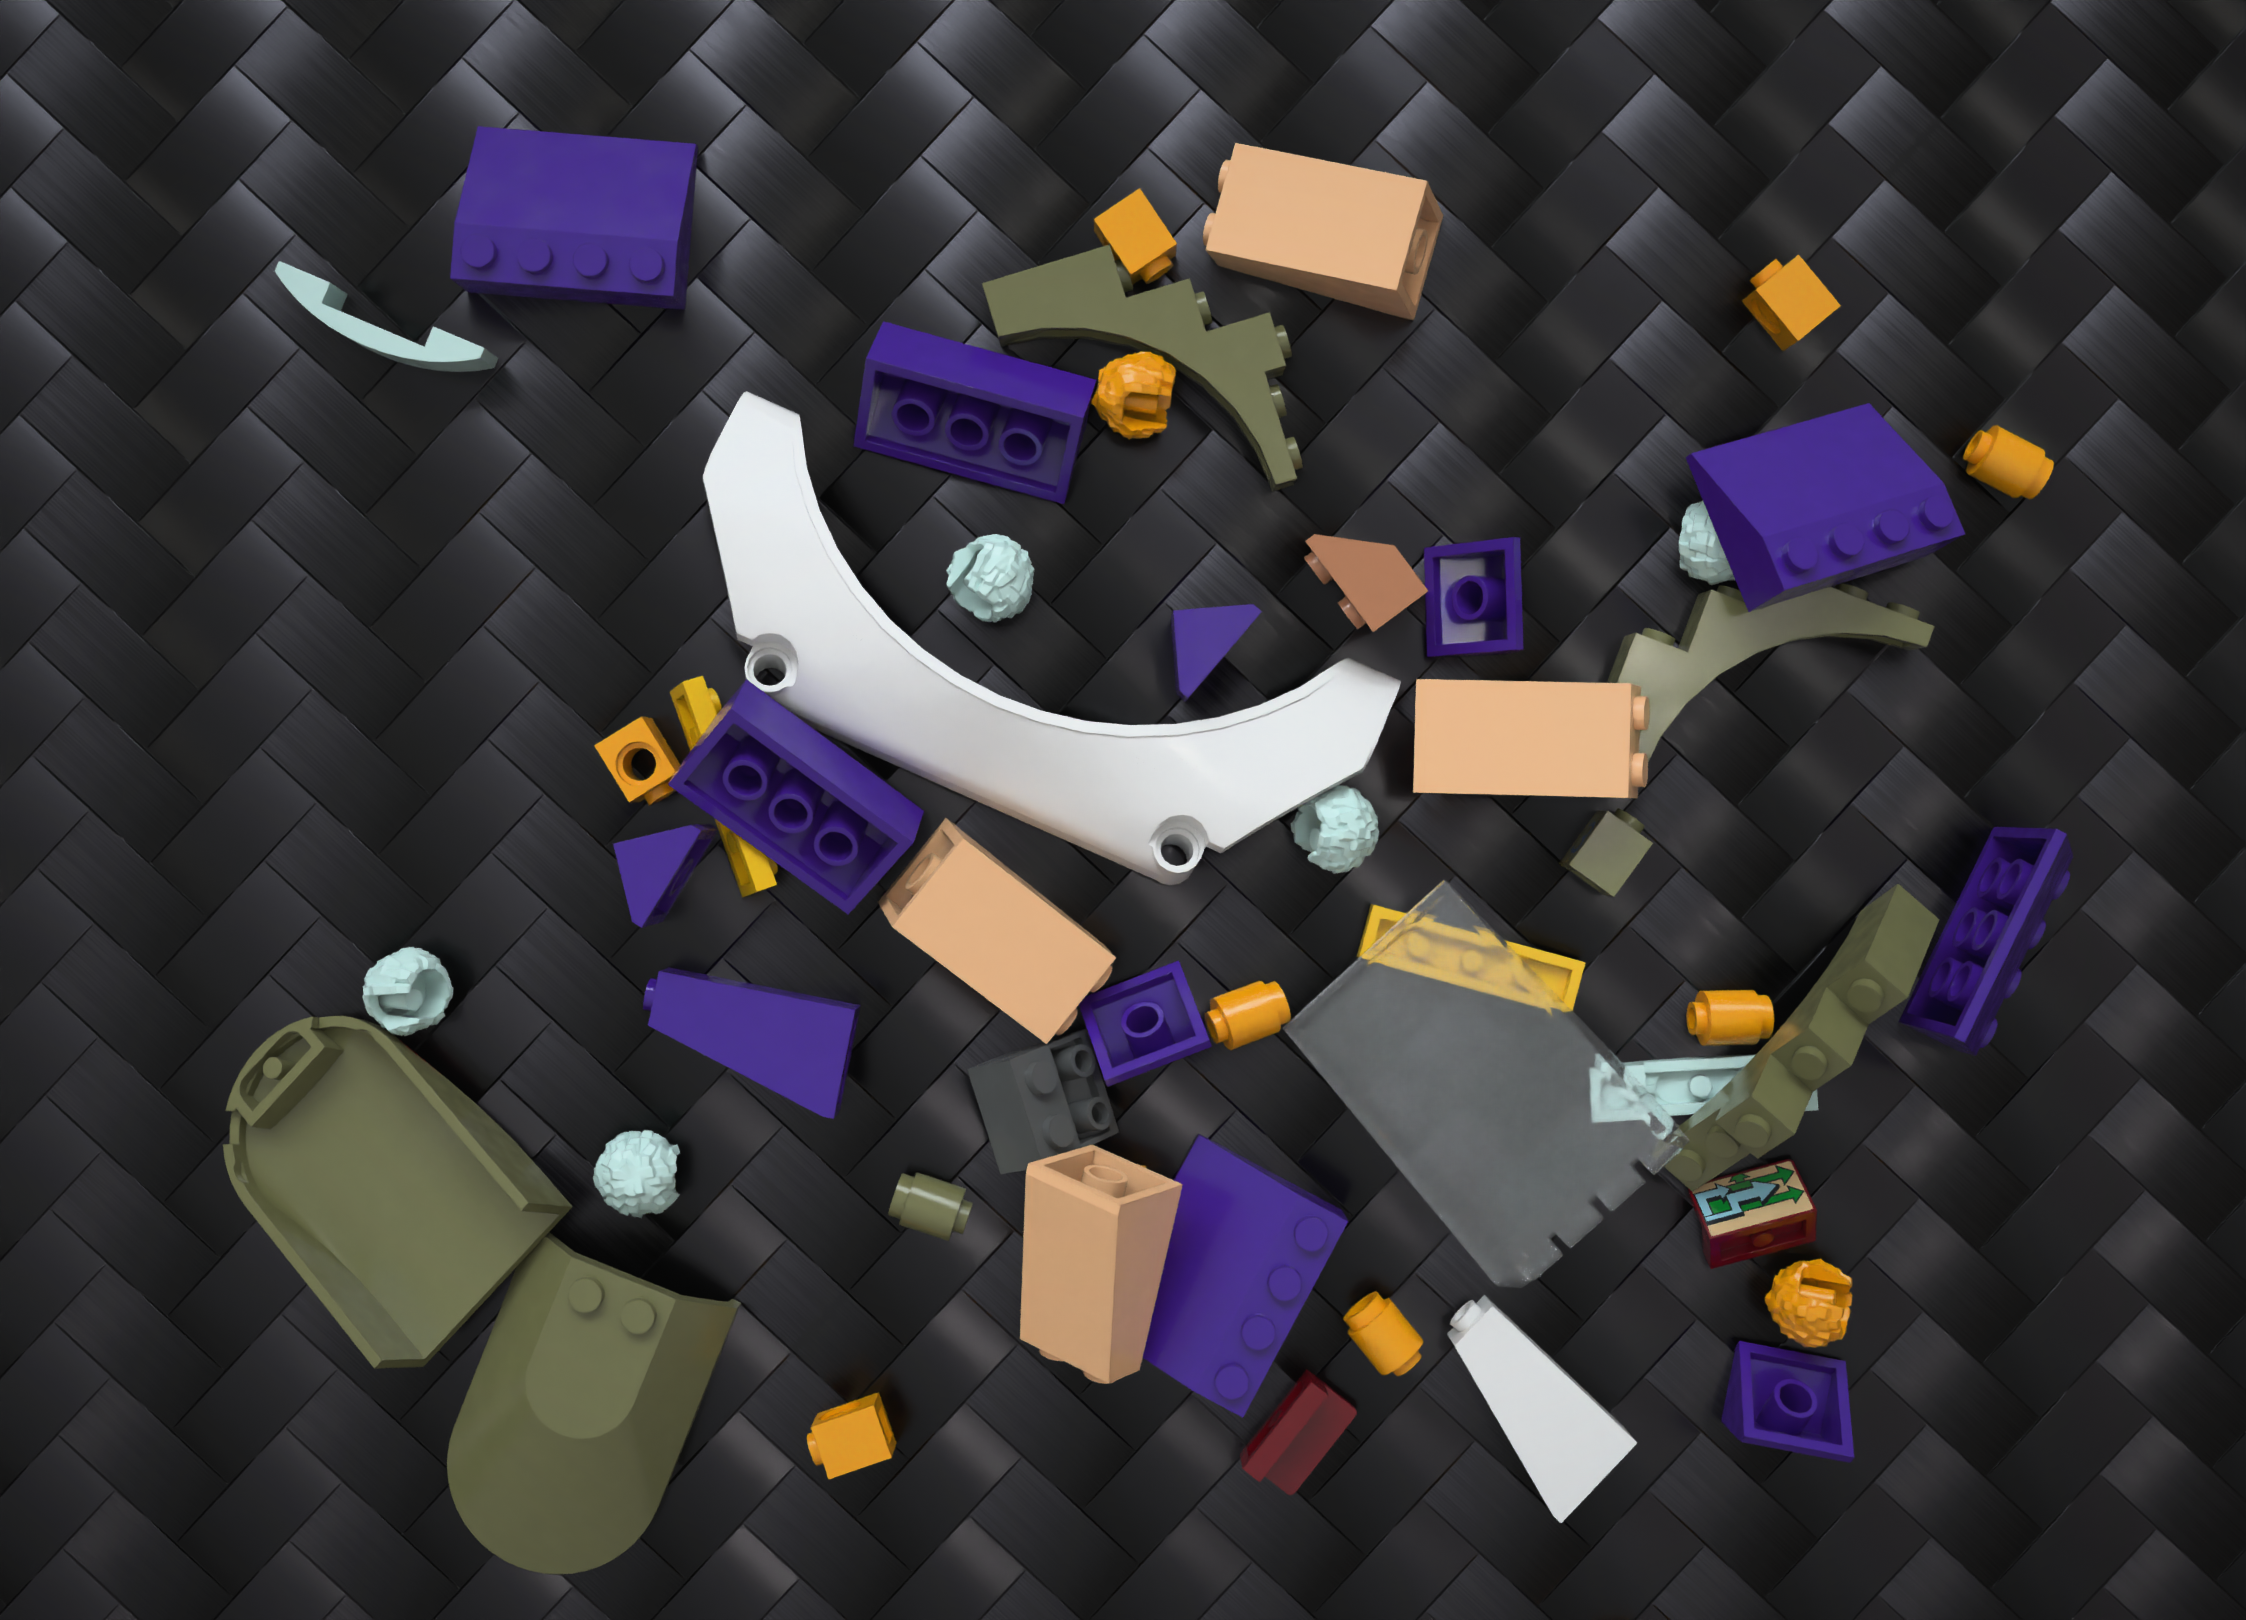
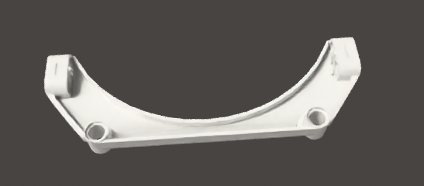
M744 392L713 448L704 470L703 483L720 554L737 640L753 646L744 667L745 677L749 682L819 732L1157 880L1162 884L1175 885L1188 879L1201 859L1205 847L1223 853L1276 819L1355 777L1359 773L1361 774L1375 749L1401 684V681L1351 658H1345L1299 688L1261 705L1216 718L1178 724L1122 725L1084 721L1041 711L1000 696L949 668L922 649L891 621L861 586L838 550L820 512L807 470L799 414L752 393ZM766 668H775L783 672L785 678L776 685L768 686L757 681L756 676ZM1169 844L1177 845L1185 852L1187 863L1180 866L1170 865L1162 857L1161 847Z

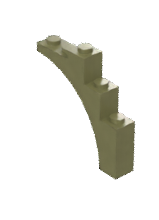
M1110 244L982 283L1001 347L1038 339L1085 338L1126 346L1139 352L1151 351L1153 354L1161 355L1176 370L1202 386L1233 417L1255 450L1272 492L1293 486L1296 482L1295 470L1303 468L1301 455L1295 438L1285 439L1279 418L1287 416L1279 385L1269 386L1268 379L1283 375L1286 367L1284 359L1292 357L1284 326L1274 327L1270 312L1206 331L1205 325L1212 324L1210 308L1203 291L1194 293L1190 278L1126 298L1125 292L1133 290L1131 277L1120 259L1114 260Z
M1844 583L1837 584L1835 588L1827 587L1748 612L1740 590L1719 585L1717 591L1709 590L1698 594L1678 648L1673 647L1674 637L1650 628H1644L1642 635L1633 633L1624 636L1607 683H1631L1641 686V696L1648 697L1650 707L1649 726L1647 730H1640L1639 753H1646L1649 762L1659 739L1684 706L1719 674L1758 652L1790 641L1819 637L1868 639L1906 650H1914L1928 646L1935 626L1918 620L1920 612L1911 607L1888 602L1885 608L1867 601L1868 592Z
M1896 884L1861 910L1847 938L1825 972L1776 1034L1711 1100L1687 1121L1660 1140L1652 1157L1693 1192L1750 1153L1758 1159L1796 1133L1813 1091L1852 1066L1868 1025L1908 998L1939 919L1899 884Z

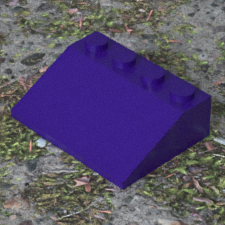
M478 126L454 223L450 279L470 293L685 310L698 153L697 144Z
M1870 403L1697 451L1685 457L1748 612L1926 557L1965 535L1943 481Z
M1993 827L1898 1022L1957 1051L1974 1056L1977 1055L1979 1048H1984L1988 1045L1997 1028L1995 1016L2003 1000L2009 998L2020 983L2022 972L2019 967L2028 949L2034 948L2044 934L2046 922L2043 918L2052 900L2058 899L2068 885L2070 872L2067 869L2073 859V853L2066 833L2051 828Z
M1198 1133L1174 1178V1181L1183 1184L1143 1358L1195 1393L1243 1418L1345 1229L1348 1220L1344 1212L1336 1206Z

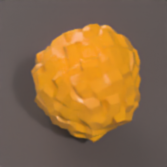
M1140 351L1132 355L1127 354L1122 358H1116L1114 361H1109L1106 367L1099 370V383L1091 404L1095 406L1100 418L1107 421L1109 428H1112L1113 432H1118L1129 440L1131 438H1149L1154 433H1161L1167 427L1166 410L1171 405L1176 369L1172 364L1166 362L1163 356L1153 354L1151 351Z
M1821 1258L1812 1261L1794 1262L1791 1266H1787L1786 1269H1780L1778 1275H1775L1772 1289L1765 1296V1303L1771 1312L1773 1321L1779 1324L1781 1333L1787 1335L1789 1339H1793L1804 1347L1816 1348L1827 1346L1831 1341L1842 1340L1846 1334L1847 1323L1851 1313L1848 1306L1852 1304V1293L1849 1292L1850 1288H1852V1278L1843 1274L1840 1268L1824 1262Z

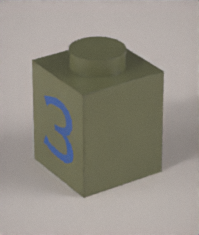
M1617 808L1614 814L1609 811L1597 810L1559 864L1602 895L1615 897L1653 843L1641 835L1645 826L1624 810Z

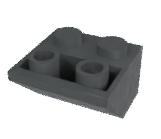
M1087 1029L1053 1038L1047 1044L1040 1042L967 1069L1000 1174L1027 1170L1028 1163L1093 1145L1119 1133Z

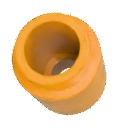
M1998 425L1991 427L1987 432L1978 431L1970 440L1963 455V459L1968 461L1966 469L1968 475L2012 498L2023 496L2029 500L2033 499L2047 483L2054 466L2053 460L2045 457L2044 449Z
M1257 981L1214 997L1210 1000L1211 1011L1206 1012L1204 1015L1207 1029L1216 1044L1223 1042L1229 1050L1280 1032L1281 1025L1291 1020L1290 1008L1285 994L1275 981L1267 984Z
M1754 990L1699 991L1695 1002L1688 1004L1686 1020L1689 1033L1696 1035L1702 1046L1755 1045L1760 1039L1771 1037L1774 1028V1011L1769 996L1757 995Z
M1374 1291L1360 1299L1345 1314L1343 1320L1350 1327L1348 1335L1381 1375L1393 1372L1396 1376H1401L1412 1369L1421 1359L1422 1355L1418 1350L1423 1344L1422 1337L1390 1298L1383 1299L1377 1291Z

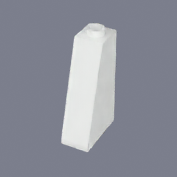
M1483 1295L1477 1303L1470 1300L1455 1313L1450 1322L1453 1328L1447 1335L1550 1512L1562 1523L1629 1453L1637 1442L1622 1424L1487 1296Z

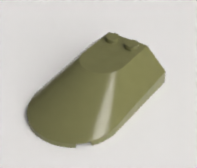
M549 1232L516 1267L449 1442L447 1473L451 1496L460 1517L475 1538L490 1552L504 1561L517 1567L543 1574L560 1575L588 1571L612 1561L629 1549L644 1533L661 1504L741 1302L734 1299L722 1302L680 1295L578 1254Z

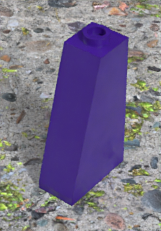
M670 967L660 970L657 979H649L643 1002V1009L651 1011L648 1026L822 1117L834 1119L840 1112L861 1005Z

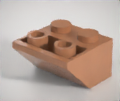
M1316 534L1305 541L1312 552L1305 556L1304 559L1323 584L1326 585L1334 579L1344 592L1346 597L1340 600L1338 604L1357 630L1367 623L1373 632L1428 592L1425 585L1395 545Z

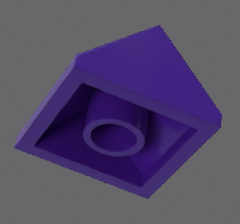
M1509 537L1425 547V587L1428 590L1425 593L1427 657L1511 655L1524 650L1520 538Z
M1254 604L1173 610L1171 631L1176 694L1181 700L1186 702L1262 612Z
M712 824L688 825L613 844L633 923L643 928L664 921L719 831L717 827Z
M1179 961L1085 996L1079 1004L1107 1087L1212 1047Z
M1739 1341L1735 1347L1721 1422L1740 1442L1851 1463L1854 1459L1846 1361Z

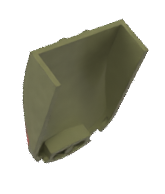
M312 1016L282 1028L259 1046L240 1071L228 1099L226 1111L232 1112L229 1144H223L226 1168L237 1195L374 1369L424 1367L572 1208V1205L542 1170L485 1111L395 1035L381 1026L366 1020L347 1016L320 1018Z

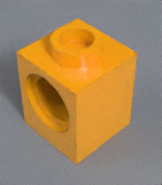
M1140 188L1094 218V233L1103 246L1110 244L1114 260L1120 259L1131 277L1132 285L1141 279L1146 284H1149L1163 276L1173 267L1170 259L1176 256L1177 243Z
M1799 254L1785 266H1782L1777 259L1772 261L1749 280L1756 290L1742 300L1744 305L1782 351L1798 342L1841 306Z
M641 716L594 745L629 802H641L645 799L649 806L676 791L668 783L681 764L652 718ZM642 749L649 750L656 760L655 771L646 780L637 778L631 767L634 755Z
M879 1392L817 1413L811 1425L812 1432L807 1434V1443L811 1457L816 1466L824 1465L828 1479L892 1458L897 1444Z

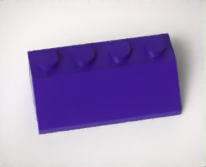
M883 321L866 357L854 447L1064 504L1086 428L1096 380Z
M747 679L715 716L668 783L670 787L847 914L858 905L914 843L924 810Z

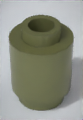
M919 1172L916 1173L915 1177L902 1173L888 1215L900 1219L899 1225L949 1241L953 1231L960 1234L964 1233L973 1202L964 1200L966 1188Z

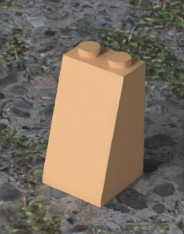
M1235 143L1231 160H1225L1220 169L1218 190L1221 195L1216 213L1209 214L1203 231L1205 250L1218 266L1409 320L1415 319L1444 216L1428 181Z
M1416 679L1413 793L1638 798V787H1646L1648 779V758L1646 753H1639L1640 730H1647L1649 726V699L1647 696H1641V686L1631 683Z
M947 818L943 820L878 901L889 923L895 930L1046 1044L1055 1034L1061 1035L1071 1026L1078 1013L1076 1007L1089 991L1096 992L1105 984L1112 972L1111 964L1116 959L1102 942Z
M1095 1145L1085 1146L1028 1163L1025 1179L1020 1339L1039 1348L1040 1354L1048 1359L1065 1361L1083 1370L1086 1378L1097 1383L1110 1384L1139 1371L1183 1184Z

